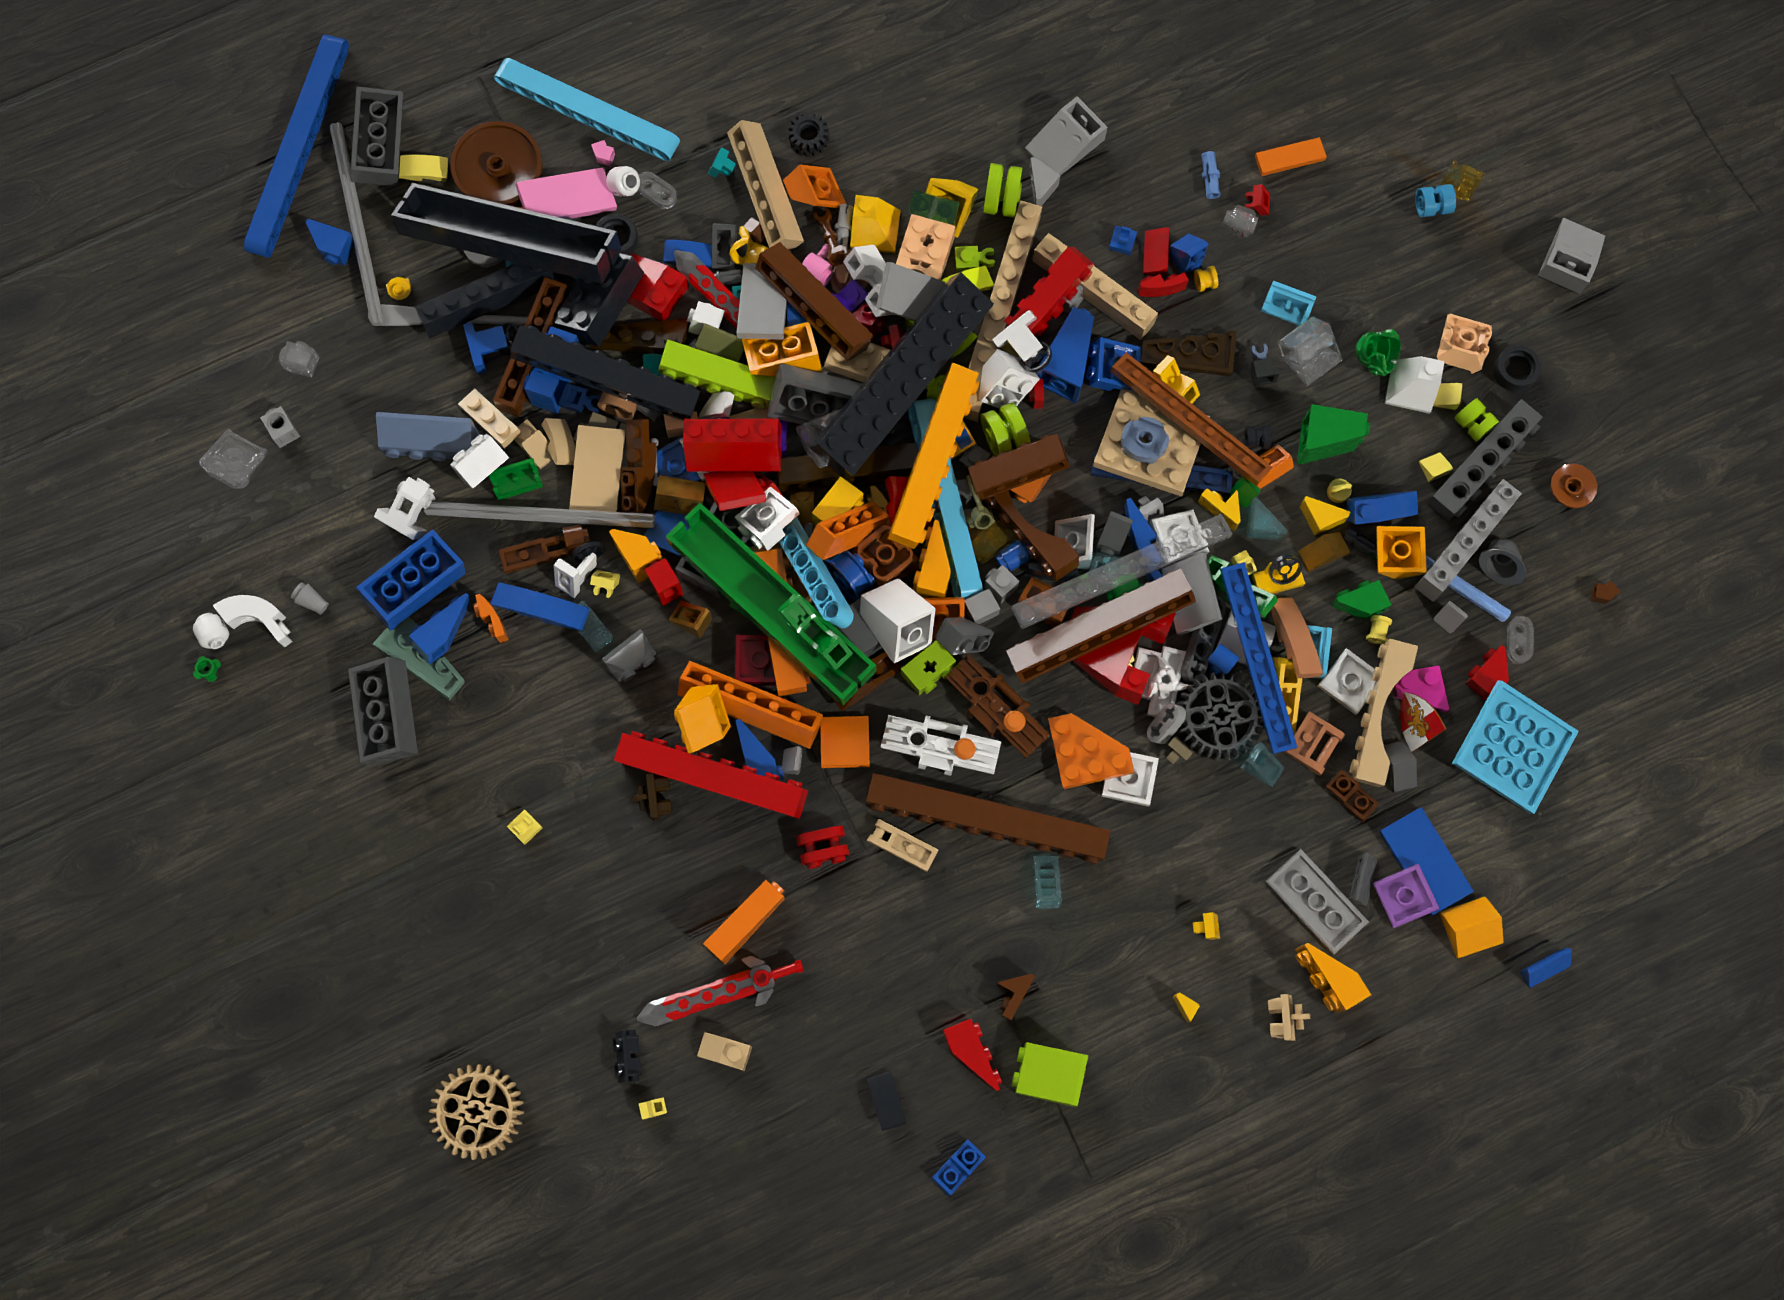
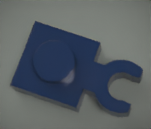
M566 383L558 404L562 408L581 414L584 408H587L591 414L592 412L599 414L598 409L592 407L595 402H599L600 396L592 395L589 397L590 392L588 389Z

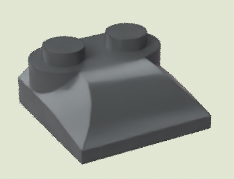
M639 629L603 657L602 660L618 682L623 680L628 682L636 675L638 669L642 666L645 668L654 662L656 651L650 645L643 631Z

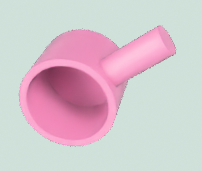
M825 244L817 255L811 252L802 263L824 287L829 283L833 275L832 265L825 260L829 251L828 244Z

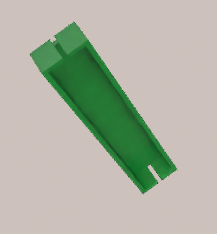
M699 503L684 517L689 529L686 530L685 524L680 521L666 535L668 544L835 700L844 706L858 691V685L862 687L876 673V664L834 625L826 621L809 602L706 507ZM794 593L798 594L818 619L833 633L838 635L852 651L853 654L837 670H834L821 660L787 625L788 622L778 611Z

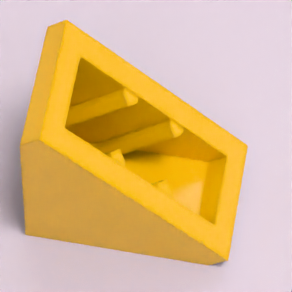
M1308 496L1304 498L1300 505V509L1315 536L1343 524L1351 513Z

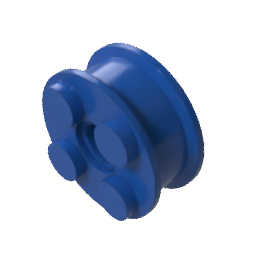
M846 550L839 553L832 560L826 559L823 562L841 593L850 601L855 602L864 591L873 590V585L876 581L863 567L864 561L857 553L852 554Z

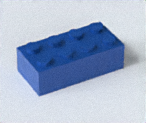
M432 529L356 588L365 604L392 631L465 575L466 571L463 561Z

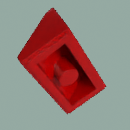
M1169 228L1145 231L1143 274L1166 276L1168 270Z

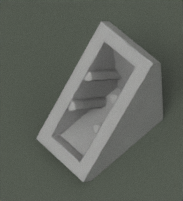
M1031 157L1029 171L1034 204L1042 206L1059 186L1061 175L1036 157Z

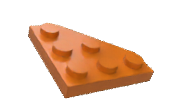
M1072 713L1048 719L1064 789L1135 773L1130 749Z

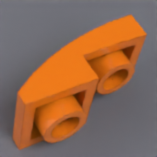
M481 594L475 595L477 603L473 605L476 616H481L485 623L491 622L488 623L492 637L495 636L500 643L508 641L505 627L493 607Z

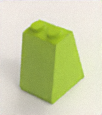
M1027 1042L1024 1048H1019L1017 1062H1021L1019 1072H1014L1011 1086L1016 1087L1015 1093L1076 1107L1079 1103L1088 1055Z

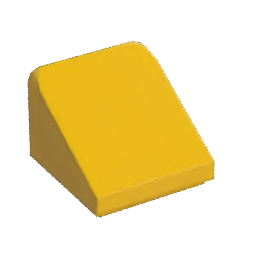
M1181 993L1175 994L1173 999L1187 1023L1191 1022L1200 1007L1199 1004Z

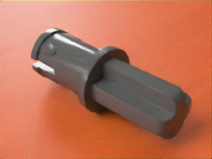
M741 269L719 272L718 270L714 274L724 286L742 282Z

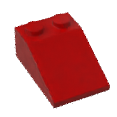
M631 253L629 256L634 258L645 273L627 303L658 321L668 320L689 288L687 277L667 265Z

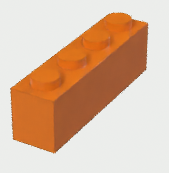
M872 501L818 523L806 546L817 557L825 560L856 547L877 529L885 525L890 516Z

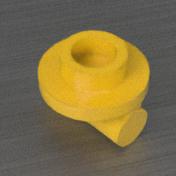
M395 277L386 284L388 294L396 300L405 299L410 294L411 284L409 278Z

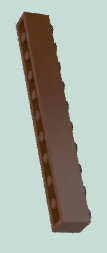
M875 773L872 775L866 799V805L870 806V810L884 813V810L894 812L893 815L901 818H908V815L918 817L917 821L931 824L932 821L939 822L941 827L955 830V827L965 829V833L977 836L980 832L988 834L989 839L1002 841L1005 838L1012 840V844L1016 846L1026 847L1029 844L1036 846V850L1050 853V850L1058 851L1060 856L1073 859L1075 855L1083 857V861L1090 864H1098V861L1102 862L1105 859L1111 830Z

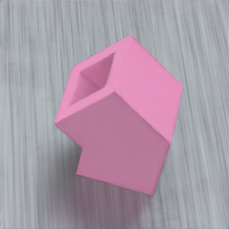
M605 140L591 144L597 163L611 167L615 156L614 148L607 146Z

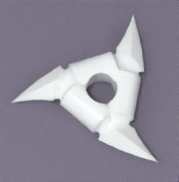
M1157 655L1161 668L1158 669L1153 682H1150L1148 699L1157 690H1174L1177 692L1186 689L1188 684L1178 682L1179 680L1170 668L1171 666ZM1167 676L1170 680V683H1163L1161 680L1162 677Z

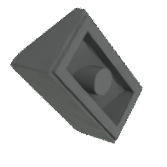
M1366 852L1358 857L1349 897L1351 903L1364 907L1368 904L1377 860Z

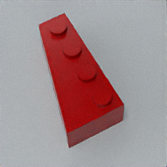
M1067 247L1047 270L1049 276L1041 278L1033 286V295L1022 299L1017 305L1019 311L1013 317L1008 315L1004 322L1011 325L1030 310L1037 319L1027 327L1035 337L1043 336L1050 328L1049 322L1053 318L1056 319L1063 312L1064 308L1062 306L1067 300L1070 301L1077 294L1078 289L1076 288L1079 284L1087 281L1092 275L1091 269L1095 264L1075 247Z

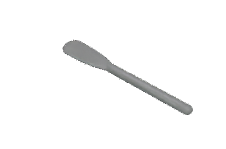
M380 304L384 323L378 326L422 325L414 307ZM483 315L467 323L495 325L513 323L518 326H524L528 317Z

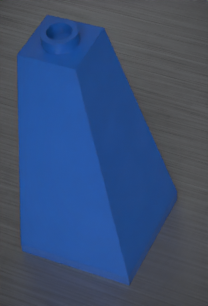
M1073 306L1050 346L1052 350L1051 361L1043 370L1037 372V376L1039 379H1043V388L1076 404L1083 384L1094 316L1086 309H1078ZM1044 356L1040 365L1046 360L1047 356Z

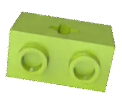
M936 640L901 668V675L918 695L923 692L928 694L937 686L936 681L941 677L946 679L945 676L955 667L956 660ZM926 666H928L929 668L934 666V673H932L931 671H928L926 673Z

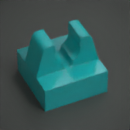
M721 147L708 172L709 175L714 178L719 173L730 176L736 163L727 158L729 151Z

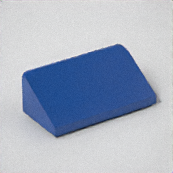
M1568 947L1560 949L1521 970L1520 974L1529 988L1569 968L1571 966L1572 951Z

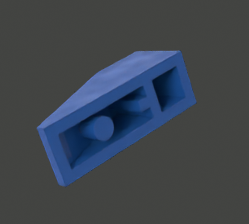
M1417 491L1346 498L1347 511L1351 512L1348 521L1353 524L1381 522L1418 514Z
M737 719L736 725L746 766L757 769L756 774L765 777L766 772L780 776L779 781L783 780L782 766H776L772 755L742 720Z

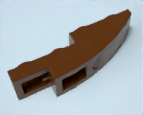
M649 419L626 420L628 467H621L622 512L642 514L648 502L654 481L657 443L649 442Z

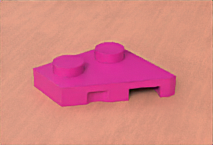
M1440 666L1411 670L1393 687L1397 699L1402 700L1403 693L1408 692L1425 699L1434 708L1440 709L1439 711L1441 712L1450 710Z

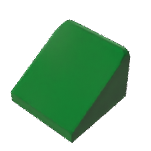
M1242 476L1231 489L1230 495L1232 496L1237 490L1239 504L1243 508H1247L1258 497L1261 489Z

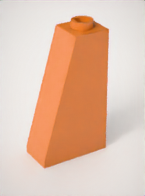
M765 880L703 943L705 947L725 965L785 900L782 895L784 890L775 881L770 884Z

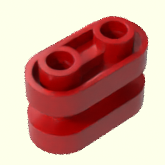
M834 826L796 836L797 846H805L807 852L800 855L802 866L814 869L821 867V862L831 860V863L835 864L846 861L845 857L850 855L848 845H840L839 838L845 836L844 827ZM829 841V848L816 850L815 844Z

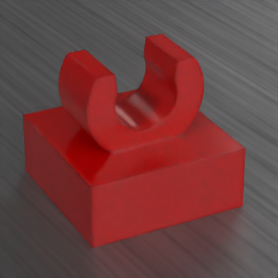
M1263 184L1254 185L1253 192L1245 194V197L1248 200H1253V202L1245 204V207H1247V211L1249 209L1256 210L1260 216L1269 215L1270 193Z
M898 324L889 326L890 335L880 337L882 347L885 346V348L892 349L903 336L905 331Z

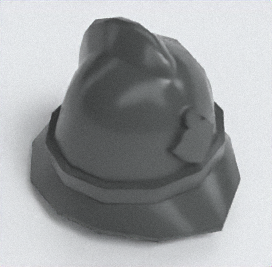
M1506 538L1491 542L1489 548L1486 551H1482L1478 559L1480 567L1487 577L1499 584L1509 586L1520 584L1527 574L1519 548L1514 541Z

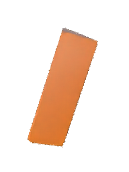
M1279 444L1259 456L1271 465L1272 469L1257 486L1261 489L1293 469L1292 456Z

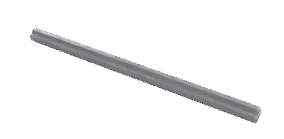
M332 123L330 131L370 322L373 326H378L384 323L356 186L355 182H351V163L345 134L341 123Z
M433 501L427 509H424L426 515L642 528H653L655 526V516L653 514Z

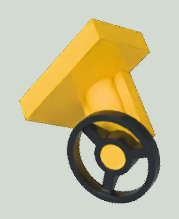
M1294 555L1280 556L1273 562H1270L1264 571L1252 574L1254 585L1272 594L1301 587L1305 584L1301 572L1302 564Z

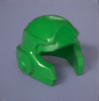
M1393 329L1384 330L1381 333L1368 332L1364 334L1356 346V357L1360 364L1368 368V371L1374 376H1386L1388 373H1391L1400 356L1401 342L1399 335Z

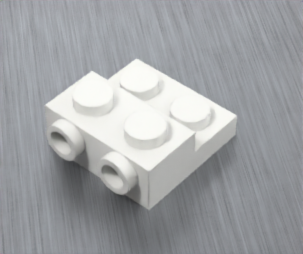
M772 487L765 491L766 502L749 505L735 516L740 525L737 527L739 532L746 539L751 536V542L758 549L764 547L767 551L785 536L782 529L800 514L794 505Z

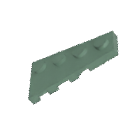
M409 617L392 631L386 628L373 643V647L387 657L406 661V668L409 673L450 701L465 681L443 655L429 665L411 646L409 635L418 625Z

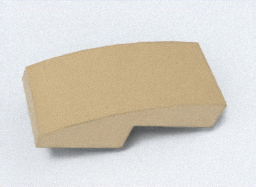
M545 418L542 427L550 440L547 450L556 465H574L576 449L566 420Z

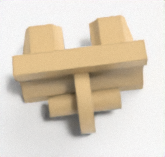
M1282 994L1280 995L1281 998L1268 1000L1269 1013H1282L1283 1023H1270L1271 1037L1284 1038L1286 1041H1296L1294 1020H1296V1029L1303 1030V1020L1310 1019V1014H1303L1302 1004H1295V1014H1293L1292 995Z

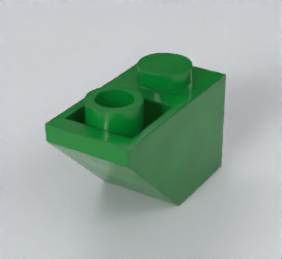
M1367 580L1357 586L1358 589L1351 592L1349 589L1343 590L1336 594L1337 598L1332 602L1333 608L1363 620L1371 618L1372 615H1378L1387 611L1392 605L1380 580L1373 583Z

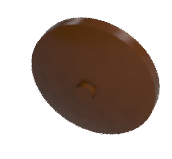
M491 121L471 128L458 140L451 155V173L454 182L462 195L515 206L521 203L516 189V182L542 177L543 161L536 141L526 130L509 122Z

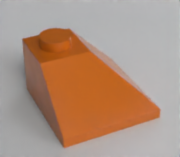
M799 165L783 179L787 193L792 200L813 206L839 208L841 204H846L830 168Z

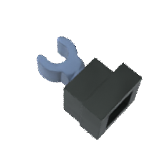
M1263 344L1262 353H1258L1255 350V346H1252L1250 351L1251 356L1256 360L1253 361L1250 368L1254 386L1274 383L1280 374L1278 365L1272 366L1271 359L1266 356L1268 351L1266 344Z

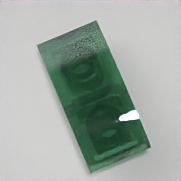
M913 190L908 213L954 225L960 202Z

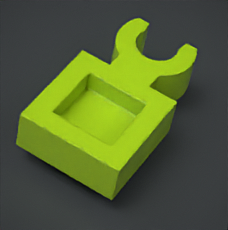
M978 246L955 247L956 272L977 268L979 264L993 267L995 260H988L986 256L994 255V249L986 248L982 252H978Z

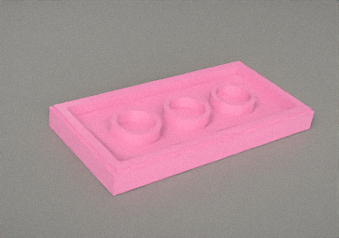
M603 168L516 182V189L525 210L563 219H571L616 211L617 209L614 196L607 187V177Z

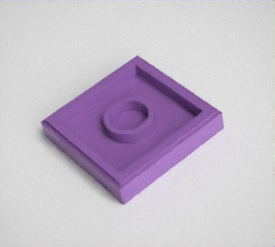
M1419 864L1373 883L1393 928L1439 909Z

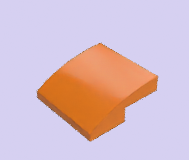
M822 717L821 768L870 767L869 717Z

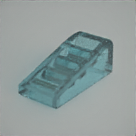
M1034 856L1035 904L1037 909L1060 908L1062 897L1058 856ZM1040 866H1053V869H1040ZM1041 876H1053L1054 878L1041 879ZM1041 886H1054V889H1041Z

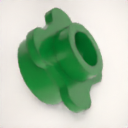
M205 656L199 657L195 664L193 676L196 679L204 678L209 682H214L217 679V669L221 667L220 661L217 659L210 660Z

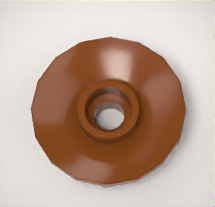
M1572 463L1563 465L1555 471L1551 478L1550 487L1553 496L1559 503L1576 509L1585 507L1593 501L1597 495L1598 485L1595 476L1589 469L1583 465ZM1569 485L1574 487V492L1569 490Z

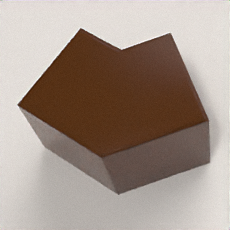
M750 218L744 227L754 242L761 243L766 238L760 222Z
M1611 580L1605 585L1598 583L1593 587L1591 601L1606 604L1621 591Z

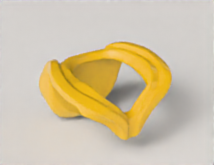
M741 226L739 235L742 238L732 245L730 257L734 263L742 266L744 263H757L760 253L768 248L753 242L747 229ZM747 243V253L742 258L736 250Z

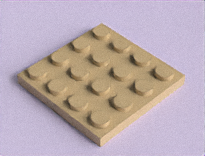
M1121 389L1093 467L1182 497L1201 443L1136 391ZM1140 417H1150L1158 420L1164 426L1166 434L1169 435V444L1164 455L1155 463L1139 462L1122 452L1121 436L1128 422L1139 420ZM1144 436L1142 439L1139 438L1143 443H1150L1147 436Z

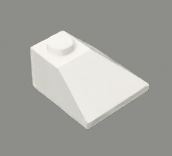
M1422 356L1398 359L1394 370L1389 376L1384 404L1430 414L1441 384L1445 361Z

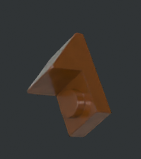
M1033 974L997 982V986L1013 994L1011 998L1007 996L1000 1009L1004 1011L1001 1017L1008 1021L1012 1020L1035 978Z

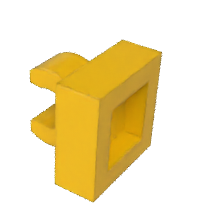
M1213 912L1203 913V922H1193L1194 933H1205L1206 939L1210 940L1220 939L1217 914Z

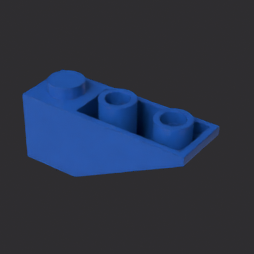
M467 593L452 599L449 606L442 611H436L429 621L423 625L416 626L409 635L411 646L429 665L449 650L470 605Z

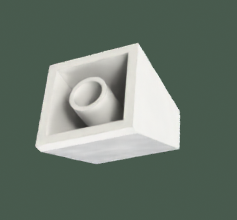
M899 578L861 595L860 615L891 661L896 663L932 644L935 608Z

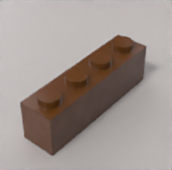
M1049 434L1043 436L1037 442L1022 444L1016 450L1001 452L990 460H980L968 469L977 495L981 500H985L1069 468L1070 464L1058 434Z

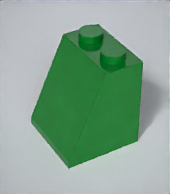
M1312 404L1302 420L1297 464H1305L1355 451L1357 446L1363 443L1364 436L1369 434L1370 422H1367L1368 413Z

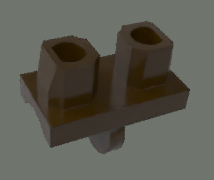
M651 773L646 774L648 794H645V786L637 787L638 795L632 797V803H639L640 811H647L646 802H649L650 816L653 818V821L660 820V816L673 813L671 799L658 801V792L670 791L669 778L655 777Z

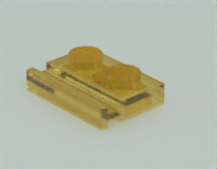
M1454 160L1440 185H1453L1456 198L1469 201L1485 173L1465 164L1460 166Z

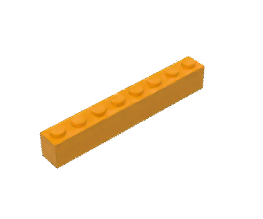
M952 363L949 367L887 539L915 549L919 543L922 544L927 534V530L924 529L926 521H931L935 511L934 508H931L934 500L938 501L942 492V487L939 486L941 479H946L950 466L947 465L949 457L953 458L957 449V445L954 444L956 436H961L965 426L964 423H961L964 415L968 416L972 403L969 402L971 394L975 395L980 382L976 381L978 372Z

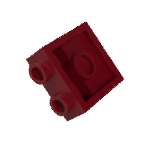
M736 635V680L746 684L777 686L767 635Z

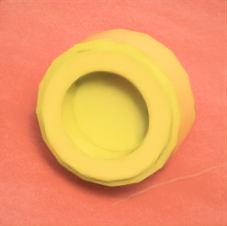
M1344 479L1333 480L1327 488L1329 499L1336 503L1345 502L1346 498H1349L1351 495L1352 484Z

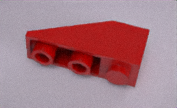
M970 1018L944 1029L943 1034L952 1055L994 1091L1000 1090L999 1084L1002 1081L997 1069L992 1070L989 1061L992 1060V1056L987 1045L983 1047L979 1037L983 1036L978 1022L973 1023Z

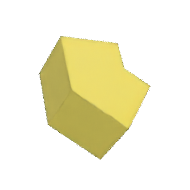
M1246 550L1232 557L1231 562L1233 565L1245 562L1248 575L1257 571L1253 558L1249 556Z
M664 1097L639 1103L643 1120L667 1113Z

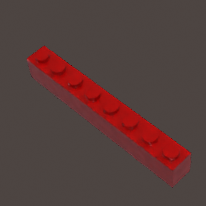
M632 731L631 735L622 733L614 758L616 762L800 819L809 791L802 788L803 783L790 779L788 783L780 782V776L766 772L764 777L756 774L757 769L743 765L741 770L734 767L735 762L722 758L720 763L712 761V755L698 751L696 756L688 753L686 747L677 744L675 749L667 747L668 742L654 738L653 742L644 740L646 735Z

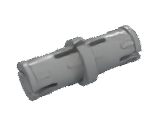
M841 204L839 206L838 223L835 224L834 230L837 235V245L839 246L841 243L847 249L849 233L852 231L851 220L854 207L849 205L846 212L847 204Z

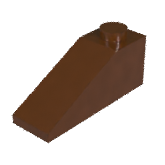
M886 652L871 660L876 664V673L862 687L858 685V691L844 706L832 696L831 698L841 711L847 709L899 673L901 668H903L900 663H894Z

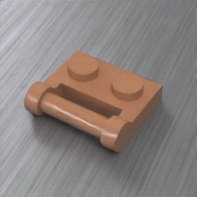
M1309 711L1294 734L1298 748L1284 751L1283 753L1306 766L1311 772L1322 775L1325 770V763L1338 742H1342L1345 734ZM1324 733L1329 734L1330 738L1316 761L1312 760L1310 756Z

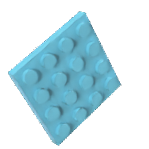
M1497 681L1452 764L1524 811L1534 814L1579 731L1505 682Z

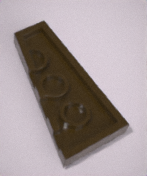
M687 319L613 325L600 347L590 345L591 349L663 355L667 339L685 344L690 322Z

